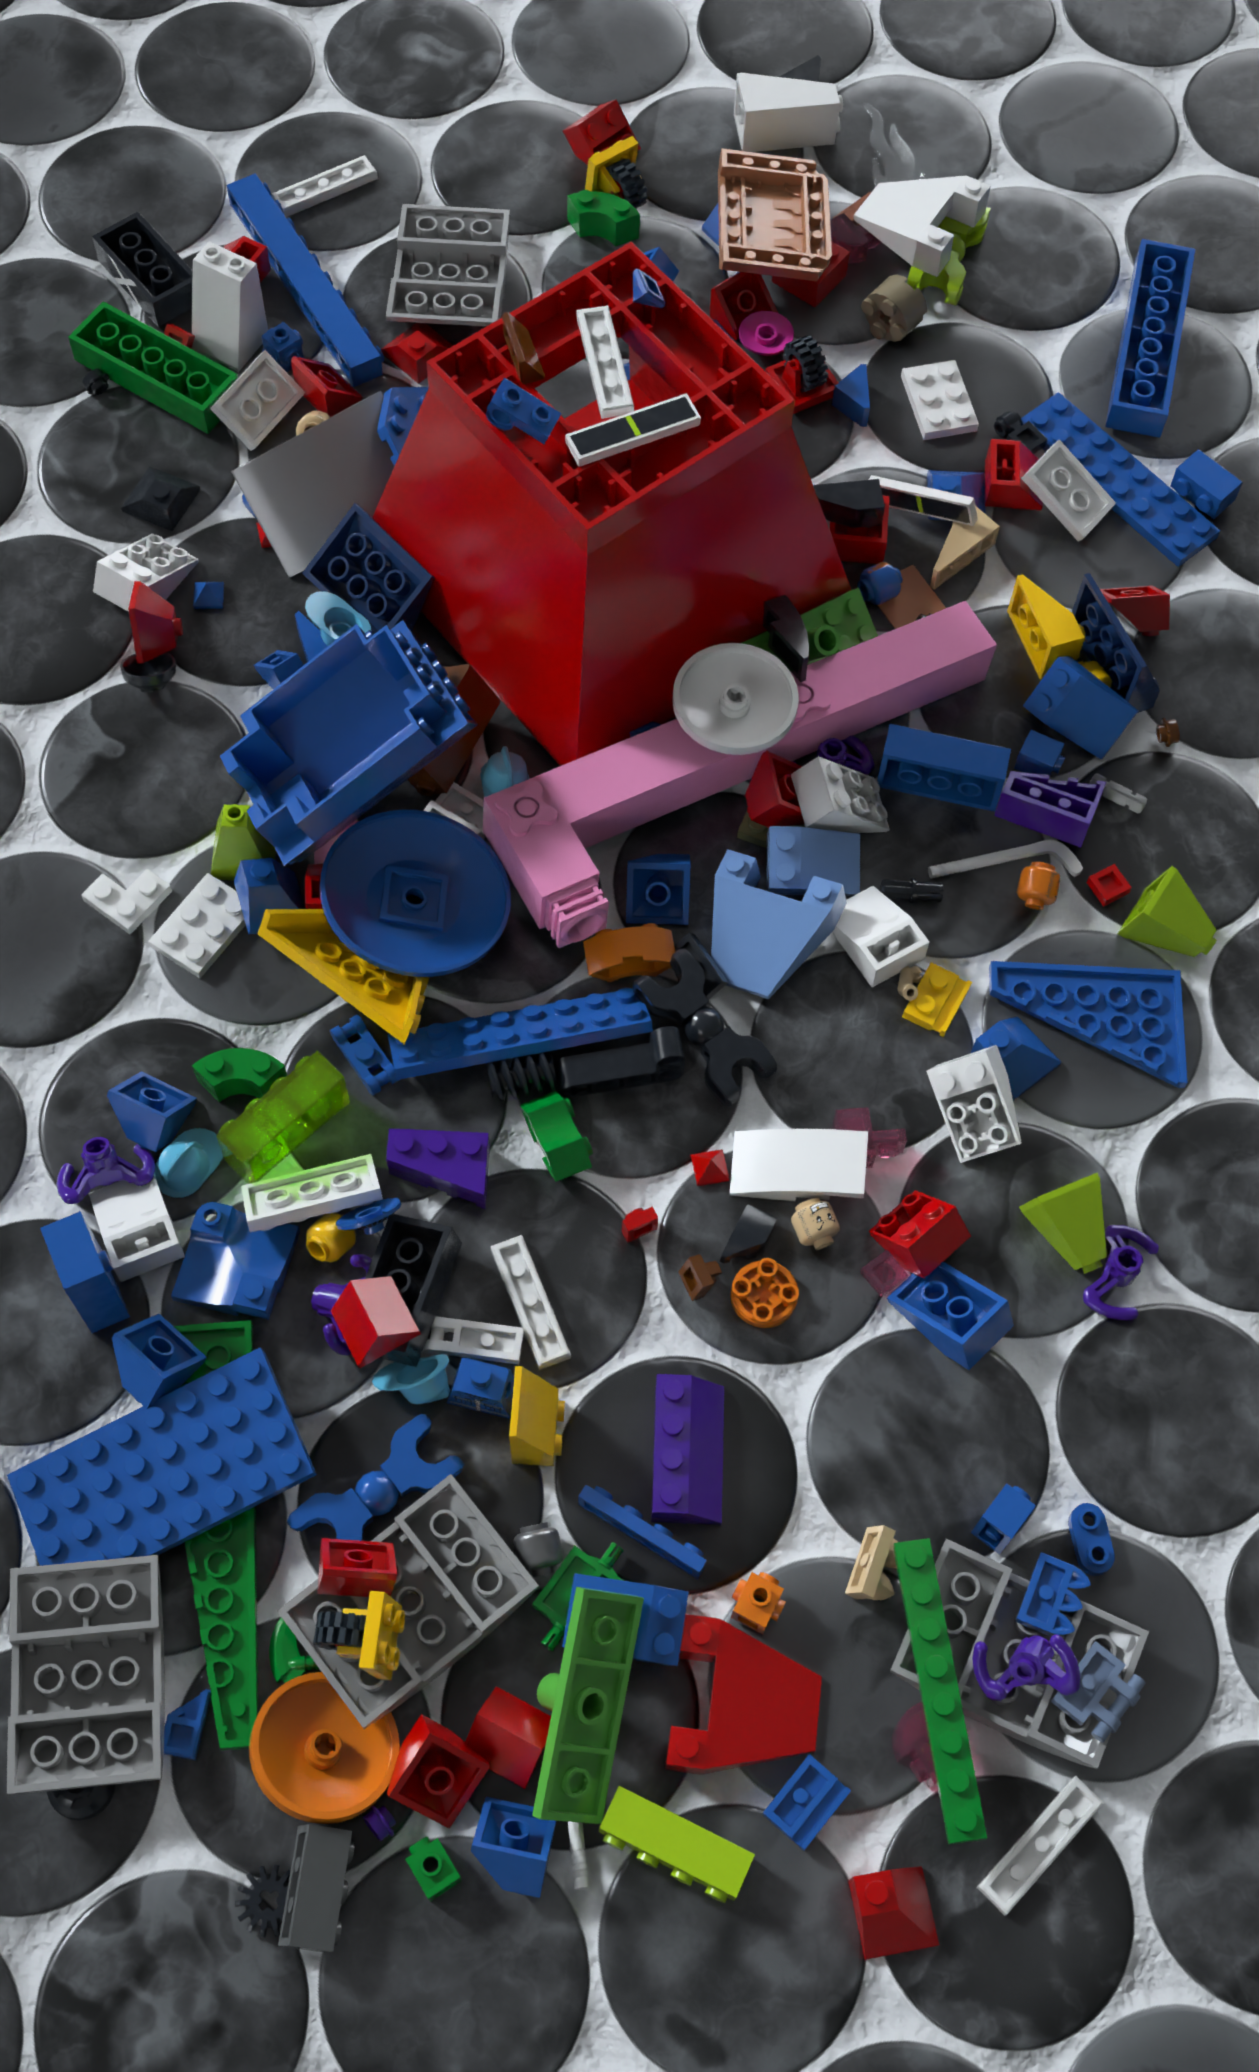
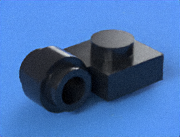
M1006 411L997 417L994 429L999 436H1006L1007 440L1020 441L1033 454L1045 447L1048 439L1030 421L1021 426L1022 420L1016 411Z

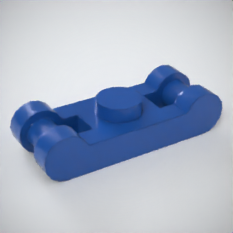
M358 1014L349 1018V1023L340 1027L337 1025L329 1030L333 1040L372 1096L379 1093L381 1087L389 1082L394 1084L399 1081L396 1080L394 1065L390 1063ZM357 1034L360 1039L350 1044L347 1038ZM378 1068L382 1070V1072L377 1074L376 1076H373L371 1074Z

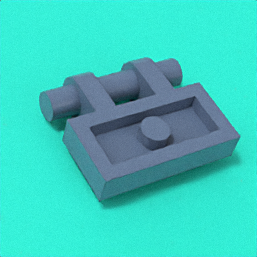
M1095 1641L1078 1664L1081 1674L1078 1692L1066 1696L1058 1691L1051 1702L1081 1726L1089 1715L1093 1716L1098 1721V1724L1091 1734L1103 1743L1110 1733H1116L1121 1726L1120 1719L1129 1706L1134 1707L1139 1701V1692L1146 1682L1136 1674H1133L1127 1683L1120 1679L1118 1675L1126 1664ZM1110 1688L1116 1693L1117 1698L1107 1710L1099 1701Z

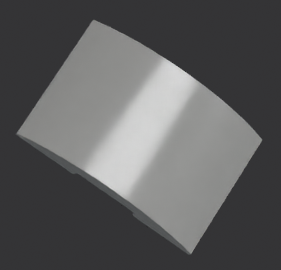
M402 204L397 237L398 250L394 277L391 278L386 321L488 326L500 319L506 280L510 210Z
M381 391L231 471L288 577H292L305 570L354 503H357L371 517L373 516L394 469L390 459L394 454L388 442H382L377 432L383 401Z
M452 1474L395 1517V1522L371 1540L372 1542L394 1544L397 1579L391 1597L402 1605L401 1610L405 1612L404 1629L402 1633H398L396 1648L400 1650V1661L398 1669L392 1673V1680L376 1679L360 1669V1659L340 1657V1655L336 1654V1650H326L325 1648L313 1645L319 1612L336 1613L342 1612L343 1608L367 1609L369 1597L317 1594V1579L277 1610L364 1729L397 1708L455 1664L506 1620L539 1588L536 1581Z
M946 1539L935 1563L963 1714L1033 1747L1072 1762L1098 1769L1111 1733L1103 1743L1094 1738L1091 1732L1098 1724V1721L1089 1715L1082 1726L1051 1702L1058 1690L1049 1684L1023 1685L1014 1687L1002 1701H995L986 1697L980 1688L974 1674L972 1660L974 1646L977 1642L982 1641L988 1647L986 1657L989 1676L996 1681L1009 1667V1660L1025 1637L1041 1636L1050 1642L1051 1636L1055 1634L1048 1636L1015 1622L1029 1584L1028 1580L1011 1573L1013 1569ZM1081 1600L1082 1609L1074 1612L1059 1611L1070 1620L1075 1629L1073 1633L1060 1636L1071 1647L1078 1664L1096 1641L1126 1664L1118 1677L1127 1683L1134 1674L1149 1631ZM907 1630L890 1672L920 1690L909 1630ZM1054 1650L1052 1660L1066 1673L1060 1656ZM1011 1675L1006 1681L1009 1682L1013 1676ZM1109 1688L1099 1703L1108 1710L1117 1698L1116 1693Z
M158 1555L11 1568L9 1642L12 1645L11 1716L8 1717L7 1795L162 1780L165 1730V1664Z

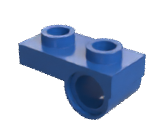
M503 378L487 406L488 410L486 412L487 419L495 427L502 430H510L515 426L545 444L562 414L506 378Z

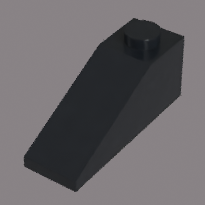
M879 479L813 485L827 521L851 528H871L882 525L885 504Z

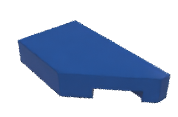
M205 1689L200 1695L167 1715L164 1730V1755L196 1761L211 1703V1690Z

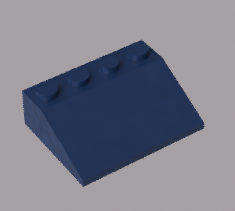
M357 503L353 504L302 572L321 592L326 591L337 595L365 617L371 626L373 634L385 625L392 629L402 620L412 631L435 578Z
M1084 574L1072 610L1078 625L1081 624L1085 631V641L1080 651L1087 662L1097 661L1112 679L1110 688L1139 712L1153 708L1160 692L1157 680L1152 676L1148 666L1091 574Z

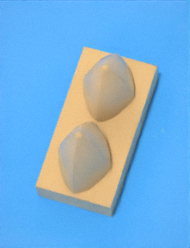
M885 1525L867 1527L845 1591L846 1595L856 1600H884L895 1594L889 1578L882 1572L884 1567L897 1568L893 1549L894 1543L898 1542L894 1539L895 1530Z

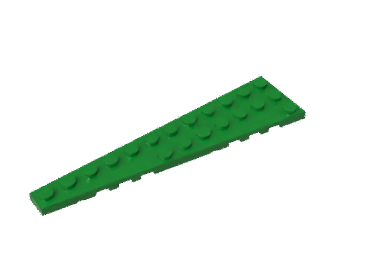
M251 1320L173 1326L207 1357L205 1362L180 1387L253 1351V1323ZM256 1506L185 1542L221 1750L249 1748L252 1728L259 1713Z

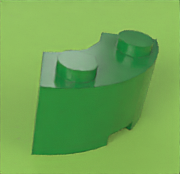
M582 190L578 193L567 195V220L579 238L599 236L609 240L615 247L639 238L640 213L627 200L609 193Z
M231 1048L217 1051L203 1057L192 1065L197 1081L218 1102L238 1094L256 1096L266 1102L289 1082L286 1067L283 1063L267 1053L254 1049Z
M554 1091L520 1105L534 1143L538 1141L545 1155L542 1160L555 1182L592 1168L589 1156L593 1155L592 1147L588 1138L580 1135L572 1120L575 1114L568 1098L563 1099L557 1091Z

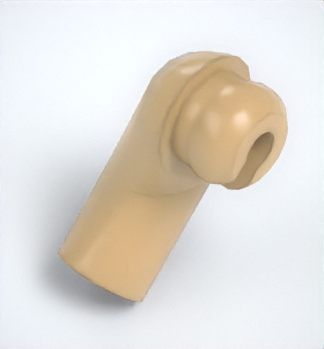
M906 966L900 971L898 993L909 1001L916 999L918 996V989L913 985V983H919L922 979L920 976L921 969L918 966L910 968Z

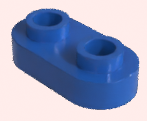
M1083 1503L1071 1512L1068 1526L1079 1567L1091 1576H1100L1112 1567L1115 1560L1114 1549L1103 1511L1094 1504ZM1084 1515H1089L1093 1518V1526H1088L1084 1523ZM1092 1550L1100 1551L1103 1559L1101 1561L1095 1560L1092 1557Z

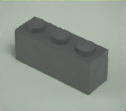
M313 1824L298 1826L278 1946L316 1952H333L334 1945L338 1944L342 1931L341 1921H338L340 1906L344 1904L348 1893V1882L345 1880L347 1864L351 1863L354 1855V1842L351 1841L352 1831Z

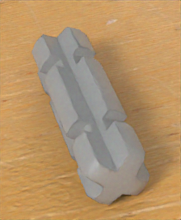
M1095 774L1089 784H1096L1097 780L1106 781L1107 778L1100 774ZM1112 780L1106 782L1102 792L1104 793L1103 797L1123 807L1128 805L1130 806L1129 809L1136 813H1141L1147 803L1146 797L1138 793L1133 795L1132 790Z

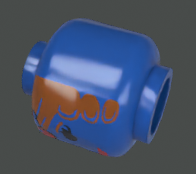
M880 562L865 569L860 574L857 587L864 601L870 602L873 605H881L899 595L903 578L898 568L893 567L887 562Z

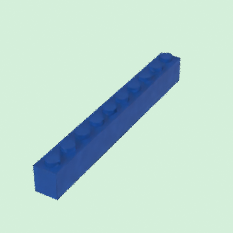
M255 173L226 185L230 206L253 240L267 246L270 265L351 385L355 387L383 375L382 362H384V356L380 347L373 345L366 327H361L358 323L355 311L352 308L348 309L342 292L335 290L329 273L322 271L317 256L309 252L304 237L302 235L298 236L291 218L285 217L280 202L278 200L274 201L266 182L262 183Z

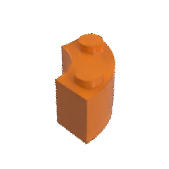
M654 923L644 924L641 927H627L616 930L603 929L596 932L594 937L583 941L588 975L610 983L620 978L635 975L655 977L671 968L670 960L675 952L672 931L659 928Z

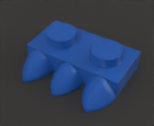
M1041 1552L1015 1622L1048 1636L1051 1634L1066 1635L1073 1633L1075 1629L1072 1623L1059 1611L1074 1612L1083 1608L1078 1597L1067 1588L1082 1589L1089 1587L1091 1583L1088 1577L1076 1566Z

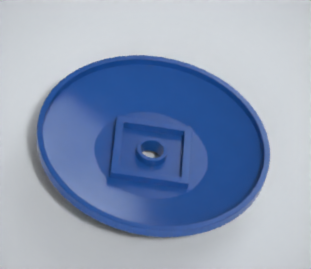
M393 810L369 816L355 823L343 832L331 846L323 863L319 889L322 908L328 923L337 937L348 949L366 962L380 969L405 976H442L471 966L483 958L498 942L510 913V884L505 869L492 848L479 835L463 824L440 814L427 811ZM409 895L418 896L422 903L417 905L411 904L406 900V897Z

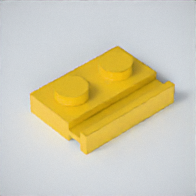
M931 962L917 987V998L909 1001L902 1017L929 1031L934 1030L944 1037L972 982L969 980L966 982L960 979L959 975Z

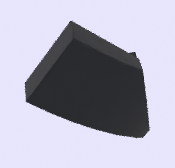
M747 1204L719 1262L724 1264L730 1263L731 1258L745 1255L748 1259L755 1258L758 1250L763 1248L775 1227L777 1217Z

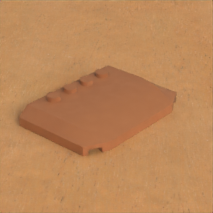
M721 149L718 169L719 269L818 281L830 264L832 246L828 179L824 174L817 172V164L814 160Z

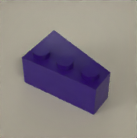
M1011 771L1001 793L994 816L1081 848L1107 781L1097 780L1096 784L1078 783V778L1068 777L1067 781L1049 779V775Z
M389 1128L386 1155L389 1174L426 1188L430 1186L446 1192L448 1196L456 1199L460 1197L476 1203L478 1207L486 1209L490 1154L489 1133Z

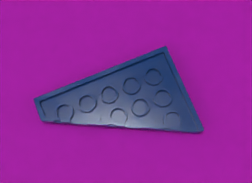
M1004 961L990 962L989 993L991 996L1177 1088H1185L1187 1085L1180 970Z

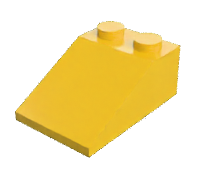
M1023 574L1018 575L1007 612L1041 681L1057 657L1071 656L1077 661L1085 641V631L1081 624L1078 625L1073 613Z
M515 1366L509 1433L512 1464L554 1466V1455L561 1456L563 1435L556 1434L557 1421L564 1422L565 1401L559 1400L558 1388L523 1366Z

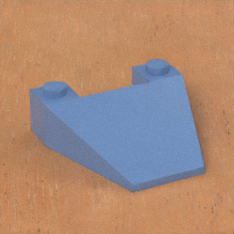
M727 849L715 874L711 958L729 982L726 986L770 999L835 929L847 904L843 884L813 876L802 902L756 888L761 877L756 858Z

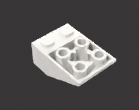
M150 534L97 561L93 592L129 612L128 608L134 581H141L166 600L197 565L199 559L188 554L186 550L168 543L161 536Z
M819 756L791 774L805 827L848 833H873L890 830L886 819L888 816L887 811L882 805L879 795L880 788L873 777Z
M871 886L846 900L847 904L833 930V934L871 987L900 973L904 967H911L925 959L929 946L926 936L912 917L877 888Z
M997 1045L938 1064L926 1071L960 1163L1022 1143L1008 1074Z
M155 1175L151 1182L143 1186H136L123 1180L89 1193L113 1269L121 1282L185 1257Z

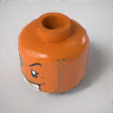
M1032 862L1030 866L1022 869L1017 887V895L1025 901L1026 907L1043 910L1044 905H1051L1056 902L1061 877L1055 871L1056 868L1053 865L1044 862Z

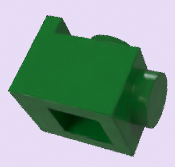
M428 1836L424 1837L409 1848L412 1855L405 1860L430 1902L462 1881L438 1838L431 1842ZM429 1858H435L438 1861V1868L434 1872H427L424 1869V1863Z

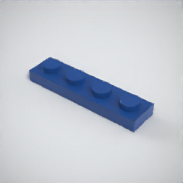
M585 1485L578 1496V1505L695 1579H699L707 1563V1560L702 1557L704 1553L700 1549L687 1542L683 1546L672 1539L673 1533L660 1524H655L654 1527L642 1520L643 1515L629 1505H625L623 1508L612 1501L613 1496L599 1486H595L593 1489Z

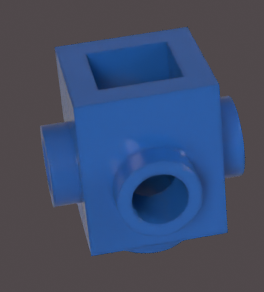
M285 322L261 335L263 342L262 352L266 350L286 372L292 370L291 359L293 356L304 358L301 335L297 330H292Z

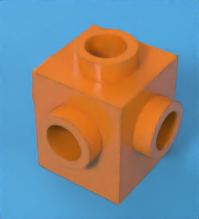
M751 1572L748 1581L740 1579L732 1595V1599L736 1600L737 1603L731 1618L763 1634L770 1618L777 1622L786 1604V1601L780 1599L784 1588L778 1586L779 1581L767 1573L760 1572L757 1575ZM754 1598H760L763 1602H758Z

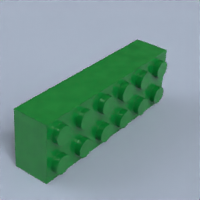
M104 301L68 336L75 361L91 370L100 369L103 374L107 373L109 375V380L207 434L221 421L210 408L238 379V374Z

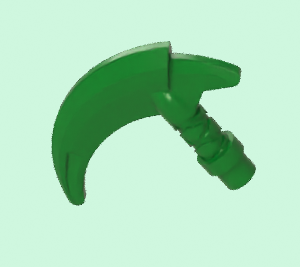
M280 1617L270 1640L269 1659L276 1682L279 1683L283 1680L286 1683L291 1679L304 1675L307 1670H317L319 1667L311 1656H300L297 1637L283 1618Z

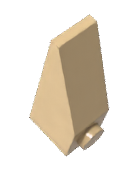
M977 506L978 520L974 526L953 522L933 570L930 587L933 590L995 545L1000 526Z

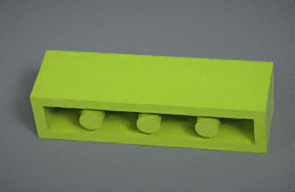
M618 1786L599 1827V1832L605 1835L603 1842L620 1851H623L624 1847L627 1846L639 1852L637 1859L651 1867L657 1868L658 1864L661 1863L672 1869L670 1876L689 1886H691L694 1880L707 1887L706 1895L722 1903H725L727 1898L733 1901L737 1898L755 1856L754 1853L621 1786Z

